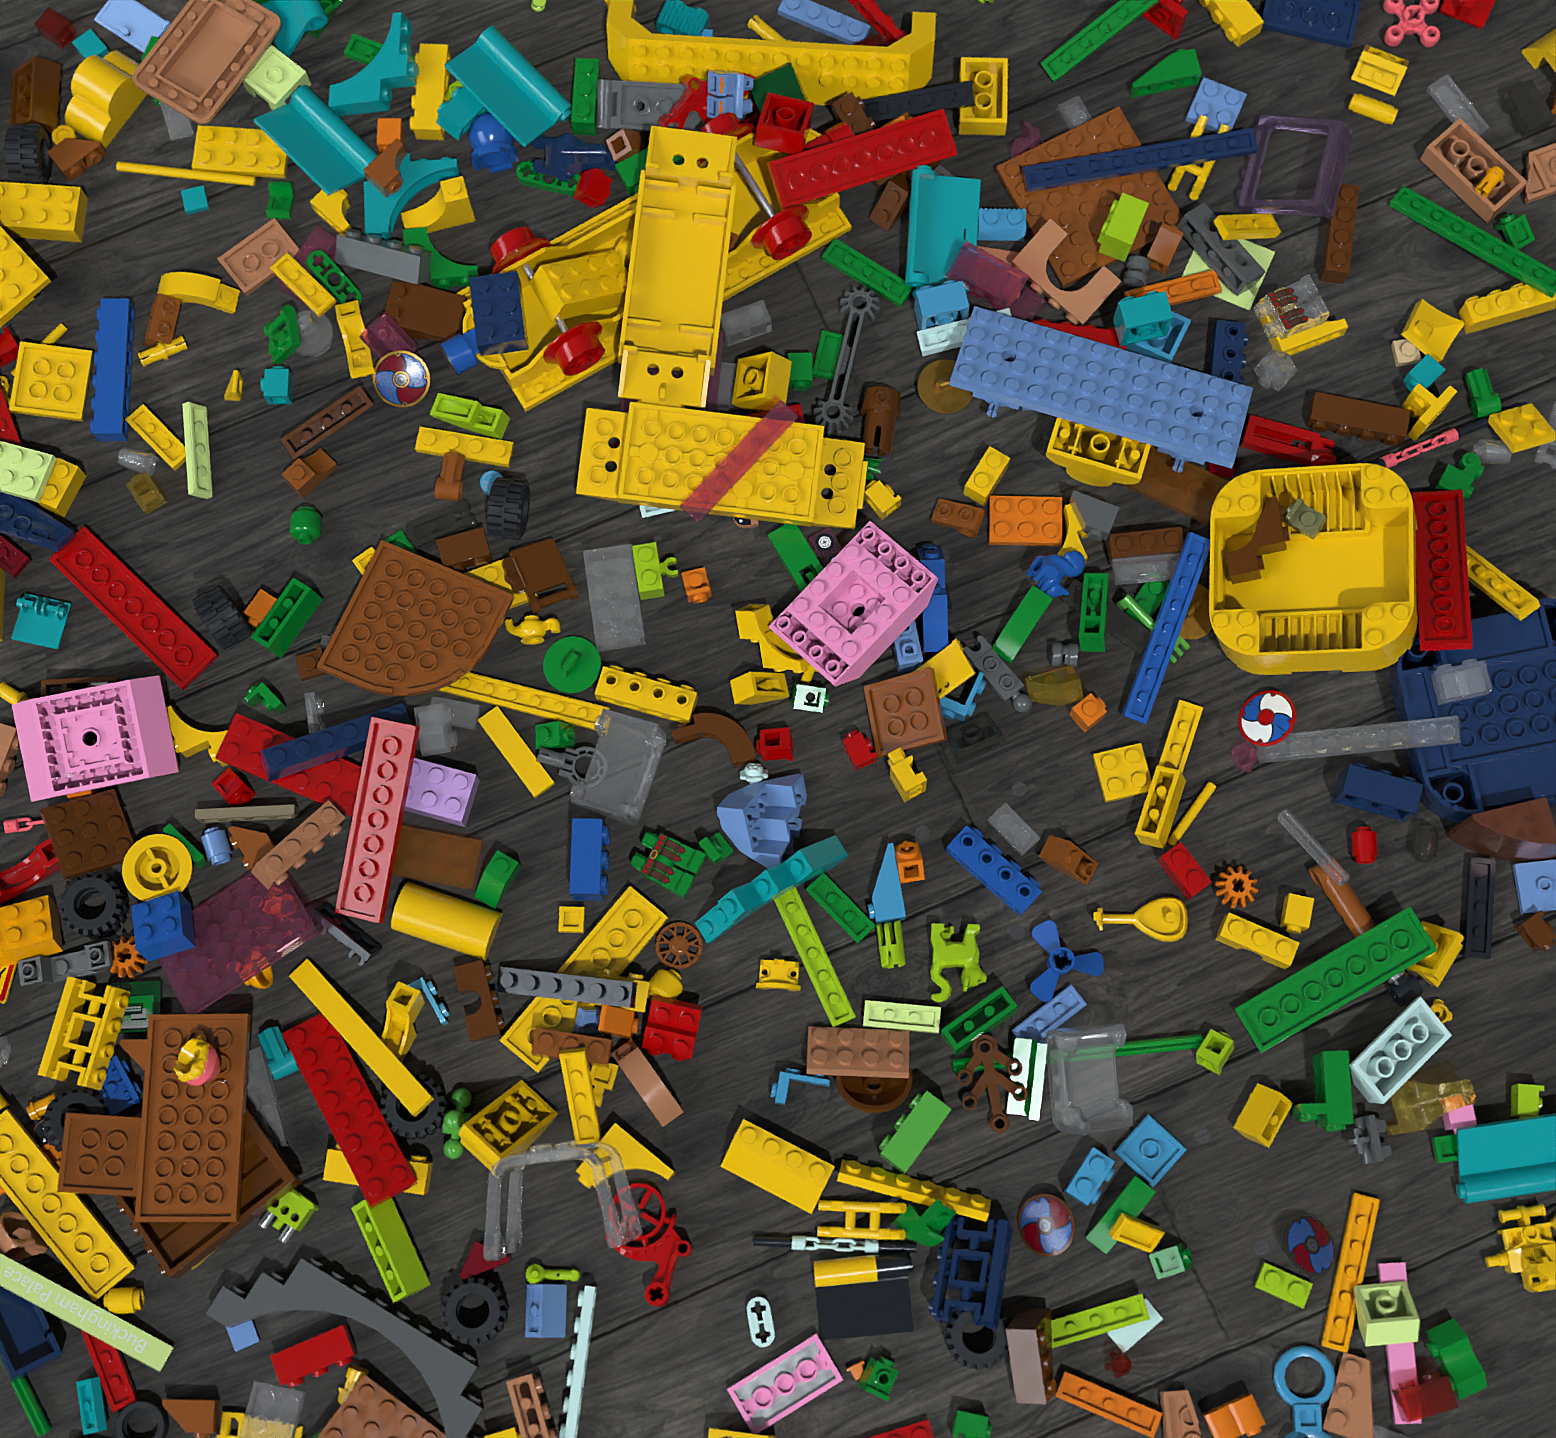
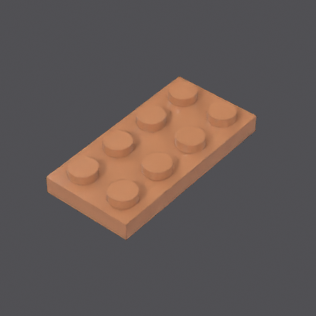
M808 1026L807 1074L909 1078V1031Z

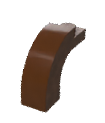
M714 713L693 714V725L683 723L676 726L675 730H672L675 745L699 738H712L719 741L727 749L733 769L748 763L757 762L749 736L741 726L725 716Z

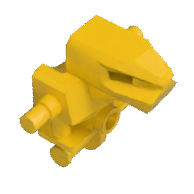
M1540 1203L1530 1207L1520 1205L1512 1210H1499L1498 1215L1501 1223L1517 1219L1519 1227L1497 1230L1498 1234H1502L1505 1249L1494 1256L1485 1257L1487 1267L1504 1266L1507 1273L1521 1272L1524 1289L1529 1292L1556 1289V1242L1553 1241L1550 1228L1554 1224L1553 1222H1545L1531 1225L1529 1218L1540 1215L1546 1216L1544 1204ZM1532 1277H1539L1540 1281L1533 1282Z

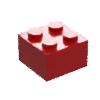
M768 92L757 124L755 146L792 155L803 152L812 123L814 103Z

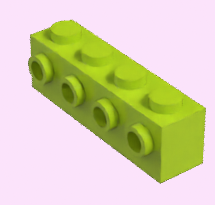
M392 1198L372 1209L366 1199L351 1208L393 1303L416 1294L431 1285Z

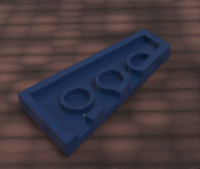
M0 492L1 533L59 552L75 537L73 530L25 499Z

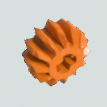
M1238 866L1236 872L1232 867H1228L1227 874L1224 872L1219 874V878L1222 881L1215 882L1216 887L1222 888L1216 892V896L1224 895L1225 898L1221 903L1224 905L1230 900V907L1232 909L1237 906V902L1241 908L1246 907V901L1250 903L1254 901V897L1251 894L1258 893V889L1251 886L1257 883V879L1249 880L1248 877L1252 873L1250 870L1242 874V866ZM1239 883L1241 885L1237 892L1233 891L1234 885Z
M121 936L120 944L116 941L111 942L114 949L111 950L113 966L110 968V972H118V977L124 978L126 974L130 978H134L135 970L139 973L144 971L141 964L147 965L149 962L135 949L134 936H131L128 940L125 936ZM131 954V959H123L124 955Z

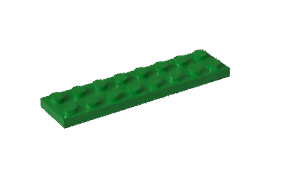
M1408 907L1240 1005L1234 1011L1259 1052L1262 1053L1438 950L1412 908Z

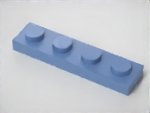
M782 0L777 10L778 15L849 45L863 46L870 32V25L810 0Z

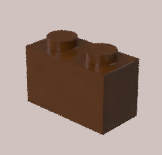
M483 527L436 540L442 565L461 573L465 571V568L472 566L480 568L493 561Z

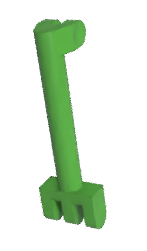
M1126 593L1116 603L1117 606L1122 610L1129 608L1152 632L1155 621L1129 593ZM1179 635L1173 653L1180 658L1184 653L1179 649L1178 645L1185 651L1190 646ZM1171 655L1169 662L1174 665L1177 659Z

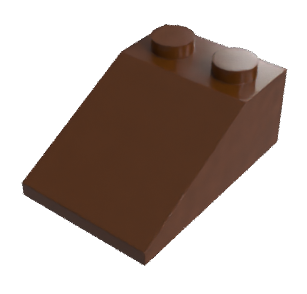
M393 281L381 325L393 337L446 341L459 334L465 311L463 303L467 301V298L419 284Z

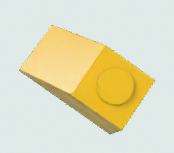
M748 672L730 680L735 704L753 705L789 697L785 673Z

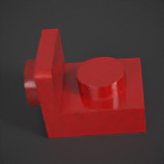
M230 767L211 783L232 807H243L255 796V793Z

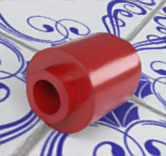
M1371 827L1356 828V832L1351 833L1352 856L1355 858L1356 864L1375 863L1378 856L1377 832L1371 831Z

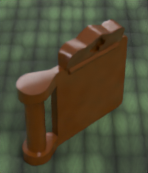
M553 538L511 551L509 557L505 558L502 562L504 580L511 586L515 594L525 592L533 613L540 612L543 607L569 598L571 600L579 598L578 591ZM565 583L566 589L539 599L535 596V593Z

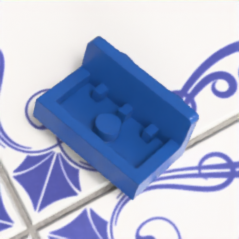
M116 1055L111 1057L102 1089L97 1090L102 1097L103 1103H107V1110L110 1116H117L140 1104L138 1096L142 1094L136 1081L130 1082L127 1076L130 1070L125 1060L119 1061Z

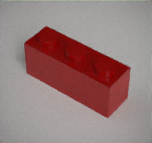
M342 1325L273 1354L270 1358L280 1386L288 1384L289 1388L304 1383L303 1377L313 1374L314 1378L328 1373L327 1367L337 1363L339 1368L353 1362L352 1357L357 1355L358 1351L348 1325Z

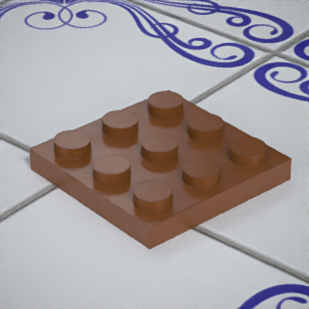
M926 668L863 686L878 758L887 757L890 752L899 747L906 752L948 740L933 668Z
M66 1113L57 1192L136 1197L142 1118Z

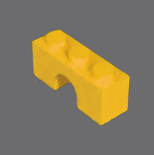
M1231 913L1224 916L1215 940L1235 949L1242 948L1262 956L1263 961L1284 970L1291 966L1299 946L1297 941Z

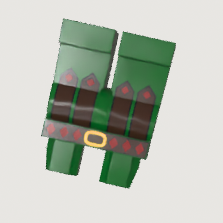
M646 832L641 845L652 851L648 858L636 852L630 865L640 872L641 877L685 899L694 882V877L697 876L706 859V854L699 850H694L662 833L658 836Z

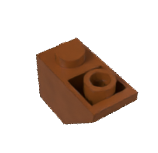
M65 138L47 151L54 164L69 182L79 178L85 170L92 165L100 163L103 157L107 155L98 141Z
M1162 223L1147 255V259L1151 262L1150 269L1166 275L1184 235V232L1180 231L1178 227Z
M235 826L228 828L232 834L229 840L236 850L240 848L244 857L241 860L248 871L253 869L255 864L276 846L272 838L266 833Z
M1049 835L1038 856L1053 869L1084 885H1088L1098 866L1096 861L1071 841Z

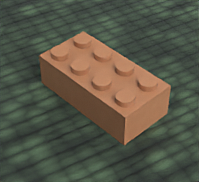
M1461 118L1428 145L1420 159L1486 223L1519 196L1528 183ZM1497 166L1504 171V179L1501 183H1497L1488 197H1482L1484 192L1479 195L1475 191V187L1486 176L1488 168Z

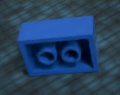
M572 818L569 893L574 901H604V895H608L609 880L605 876V870H609L610 857L605 850L606 845H610V831L608 826H605L603 819Z

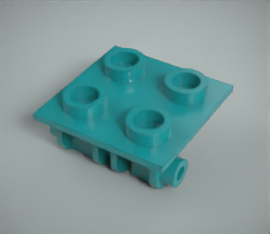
M25 593L22 598L19 597L17 599L16 606L20 607V611L11 639L58 650L72 604Z

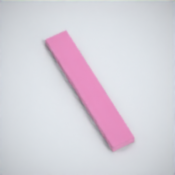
M1405 1262L1378 1264L1379 1284L1406 1281L1407 1284ZM1414 1343L1386 1344L1393 1424L1422 1423Z

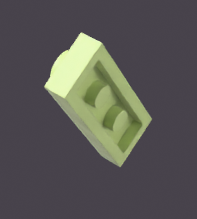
M865 1000L863 1027L938 1034L941 1007Z

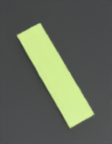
M186 402L183 404L188 495L208 499L213 497L207 407Z

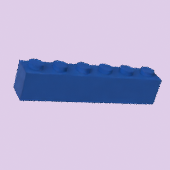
M129 298L101 299L100 307L97 308L99 329L96 330L95 338L98 344V352L94 353L97 371L93 375L95 396L92 397L91 406L94 411V419L90 421V430L99 441H128L129 424L125 419L129 417L135 306Z

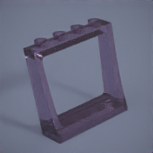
M1260 114L1258 125L1253 127L1258 151L1256 154L1247 155L1249 159L1248 166L1242 170L1243 186L1237 190L1238 207L1243 213L1333 217L1353 137L1352 130L1344 121ZM1283 129L1328 135L1314 196L1311 199L1254 200L1272 130Z

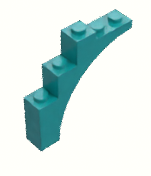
M836 835L800 849L785 862L766 869L753 881L732 889L695 924L707 944H709L771 901L823 872L833 869L849 855Z

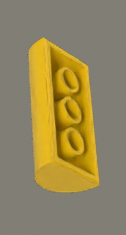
M407 882L397 899L392 915L391 928L486 961L503 913Z

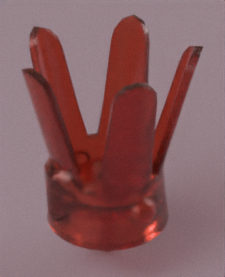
M1114 1351L1109 1353L1112 1362L1105 1364L1104 1368L1108 1371H1114L1116 1379L1127 1375L1132 1369V1362L1128 1354L1123 1353L1119 1355Z

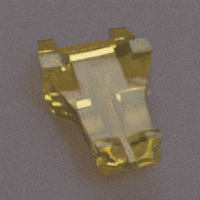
M1468 1079L1437 1085L1417 1080L1406 1081L1390 1097L1398 1125L1387 1127V1134L1395 1135L1428 1129L1445 1113L1475 1104L1477 1096L1474 1092L1473 1083Z

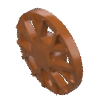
M682 922L672 923L664 927L658 934L655 944L656 953L660 961L667 967L677 970L686 969L695 964L702 952V940L698 931L691 925ZM677 927L685 928L683 936L676 935ZM668 930L674 936L670 941L663 936ZM693 932L697 939L688 943L686 937ZM659 944H669V950L660 952ZM689 946L698 948L696 955L687 952ZM670 953L676 956L672 964L666 961ZM686 954L689 963L681 965L679 956Z

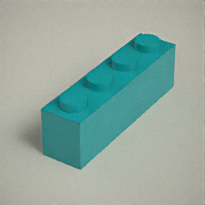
M460 86L452 94V99L448 103L444 101L438 108L437 113L439 115L436 121L440 127L456 140H459L469 130L470 125L477 116L487 111L465 87L461 88Z

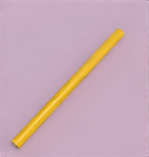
M119 161L116 164L117 171L255 186L256 177Z

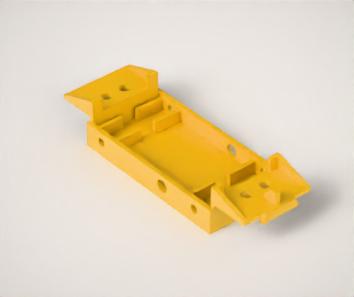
M651 126L646 170H641L618 353V363L622 364L618 391L619 398L639 400L637 403L686 408L685 406L705 408L709 375H714L737 183L732 182L737 137ZM677 155L682 156L684 163L676 165L673 163V158ZM699 159H706L708 166L706 168H699L697 161ZM647 368H659V372L656 375H650ZM672 370L683 371V376L681 378H674L671 372Z
M630 402L629 413L587 408L576 494L625 504L809 527L855 529L857 508L862 509L868 461H863L865 443L823 438L824 426ZM611 438H618L620 440L618 448L613 449L608 445ZM609 461H613L617 464V469L614 472H608L605 465ZM827 465H833L836 468V473L829 476L824 472V468ZM823 489H831L833 497L831 499H824L821 495Z

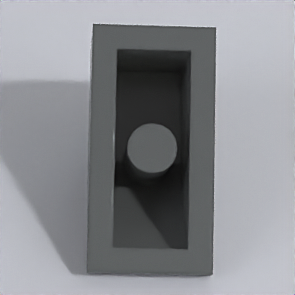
M1073 490L1069 502L1083 532L1087 533L1094 540H1107L1119 507Z

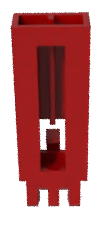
M1250 415L1240 447L1310 466L1313 453H1333V450L1328 448H1334L1335 441L1320 437L1319 433ZM1292 440L1308 443V447L1301 446V443L1297 447L1291 446Z

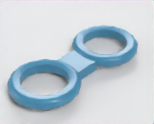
M1305 1345L1291 1347L1279 1357L1275 1364L1273 1375L1277 1392L1285 1402L1293 1406L1294 1430L1284 1438H1332L1322 1430L1321 1405L1329 1399L1335 1386L1336 1376L1333 1364L1323 1352L1315 1347ZM1301 1356L1311 1357L1316 1360L1324 1373V1384L1320 1392L1313 1397L1305 1399L1292 1394L1286 1386L1284 1378L1285 1369L1288 1364L1296 1357Z

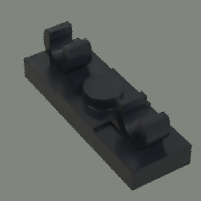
M327 902L313 908L310 916L314 918L310 926L313 928L320 923L323 926V930L320 933L322 936L329 932L335 937L336 941L351 948L352 950L349 952L348 957L352 958L358 954L361 957L359 966L366 964L371 958L380 953L382 947L342 914L335 913V909Z

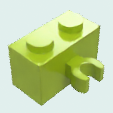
M656 542L632 546L641 600L664 597L662 575L670 578L678 576V570L670 571L668 569L669 565L677 564L676 558L670 557L664 563H660Z

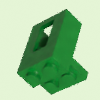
M1322 1051L1320 1054L1313 1055L1316 1103L1298 1104L1291 1107V1118L1299 1117V1122H1314V1120H1317V1127H1325V1132H1340L1341 1130H1346L1347 1125L1354 1124L1349 1051Z

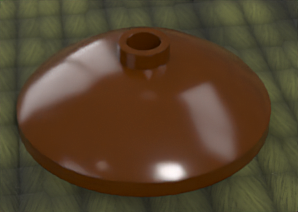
M909 1067V1078L836 1075V1086L841 1097L852 1107L864 1112L881 1113L895 1109L907 1099L912 1088V1072Z

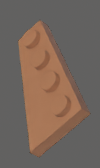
M1188 1390L1160 1392L1164 1438H1202L1198 1426L1199 1421Z

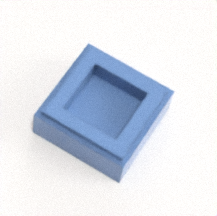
M600 1006L579 1007L574 1031L578 1034L599 1033L598 1028L602 1008Z

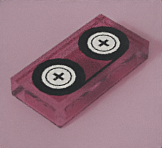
M830 527L808 538L824 567L843 549Z

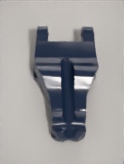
M565 134L557 138L541 135L532 142L534 148L545 149L546 162L541 159L535 160L533 162V170L537 173L555 176L559 181H569L576 173L586 169L607 167L608 170L615 171V165L619 163L614 161L609 148L605 144H586L571 134Z

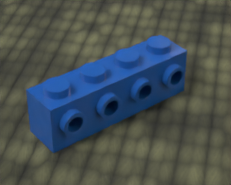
M966 825L947 846L946 852L1021 917L1042 892L1039 889L1040 884L1030 876L1026 878L1020 872L1022 870L1020 866L1014 861L1010 860L1008 862L1001 856L1003 852L996 845L986 843L983 840V834L975 827L970 829Z

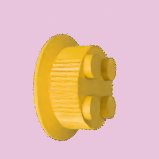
M165 834L146 836L134 843L124 858L122 865L124 883L132 895L144 902L176 891L182 893L192 875L191 855L185 845L172 836Z

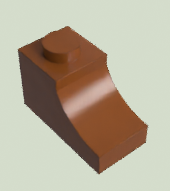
M398 139L392 142L363 170L367 181L386 198L396 193L403 183L399 168L407 153L404 144Z
M319 448L307 458H298L282 473V476L287 484L304 499L338 465Z

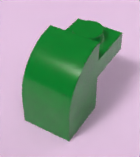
M937 1198L925 1212L909 1204L906 1212L901 1213L893 1224L897 1229H903L906 1232V1238L922 1246L930 1247L941 1243L945 1239L940 1231L948 1225L951 1218L957 1212L951 1205Z

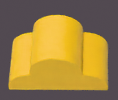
M117 50L111 51L104 58L98 55H91L83 60L72 78L71 92L73 98L66 109V124L88 140L98 141L105 150L147 95V93L138 89L132 80V75L140 64Z
M1057 417L1046 456L1055 464L1065 467L1070 477L1082 483L1100 487L1110 486L1113 482L1131 485L1140 482L1151 445Z
M520 1080L467 1121L460 1129L458 1136L462 1138L460 1143L499 1178L523 1156L529 1146L549 1127L558 1113L526 1083Z

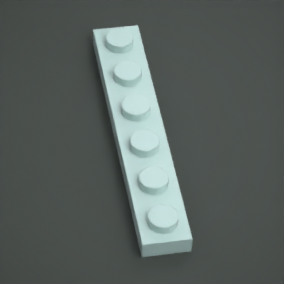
M585 1286L584 1291L580 1290L578 1306L582 1307L581 1317H576L574 1333H578L577 1344H572L571 1359L575 1360L574 1369L568 1372L567 1386H571L570 1397H565L563 1413H567L566 1424H561L559 1438H577L597 1287Z

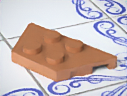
M1556 143L1529 152L1527 155L1525 180L1528 183L1525 186L1524 199L1526 204L1556 194Z

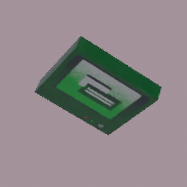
M163 981L110 983L112 987L130 992L129 1004L125 1010L121 1030L118 1034L148 1032L149 1015H163Z

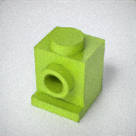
M1211 1029L1196 1052L1197 1064L1220 1075L1224 1064L1234 1050L1232 1038L1222 1031L1216 1032ZM1218 1050L1220 1054L1218 1055L1213 1051Z
M1529 1084L1512 1085L1511 1116L1519 1117V1119L1538 1116L1542 1110V1098L1539 1097V1092L1544 1091V1086Z

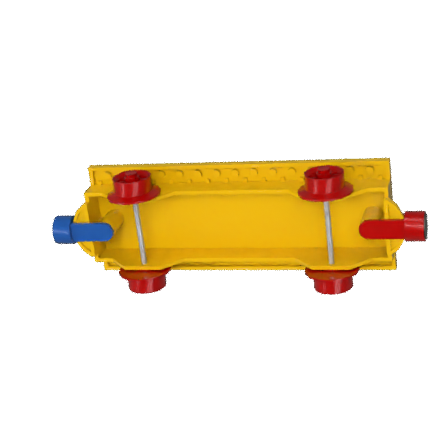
M735 113L722 114L708 122L700 130V132L737 137L732 182L737 183L731 232L739 235L740 241L735 249L728 253L723 301L851 230V224L839 207L840 196L838 193L781 210L767 163L791 156L792 154L755 146L757 127L749 123L742 124ZM841 121L823 131V135L810 129L803 152L856 135L845 121ZM699 159L697 166L699 168H706L708 161L706 159ZM638 193L550 242L546 238H536L529 227L515 228L496 240L490 248V254L496 262L492 274L518 272L522 285L529 350L481 356L476 343L470 286L456 293V295L467 298V301L463 303L466 313L463 319V335L459 333L440 344L441 351L453 372L459 376L477 366L478 361H481L490 368L499 369L524 411L527 412L618 361L624 305L552 322L529 282L541 265L615 250L623 237L626 240L633 239Z

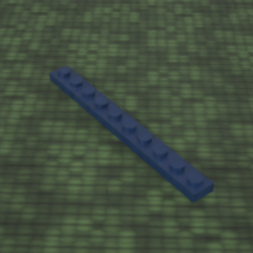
M1249 128L1025 166L1022 172L1027 192L1256 154L1258 147L1254 129Z

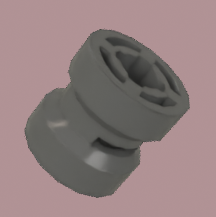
M1142 256L1128 257L1126 265L1128 271L1124 274L1123 282L1128 286L1136 288L1146 286L1148 278L1146 272L1150 269V260Z
M1053 642L1051 666L1059 667L1061 664H1065L1068 667L1076 668L1078 644L1069 643L1068 645H1062L1061 642Z

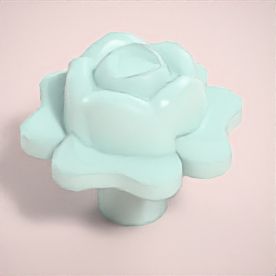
M748 763L745 769L740 771V779L748 781L749 784L760 782L763 778H768V770L763 769L759 763Z

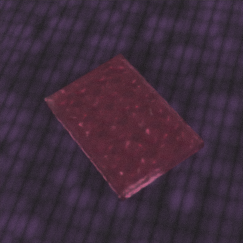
M249 873L192 910L196 947L159 958L158 961L186 1014H197L320 932L289 878L280 886L274 884L268 890L252 873Z

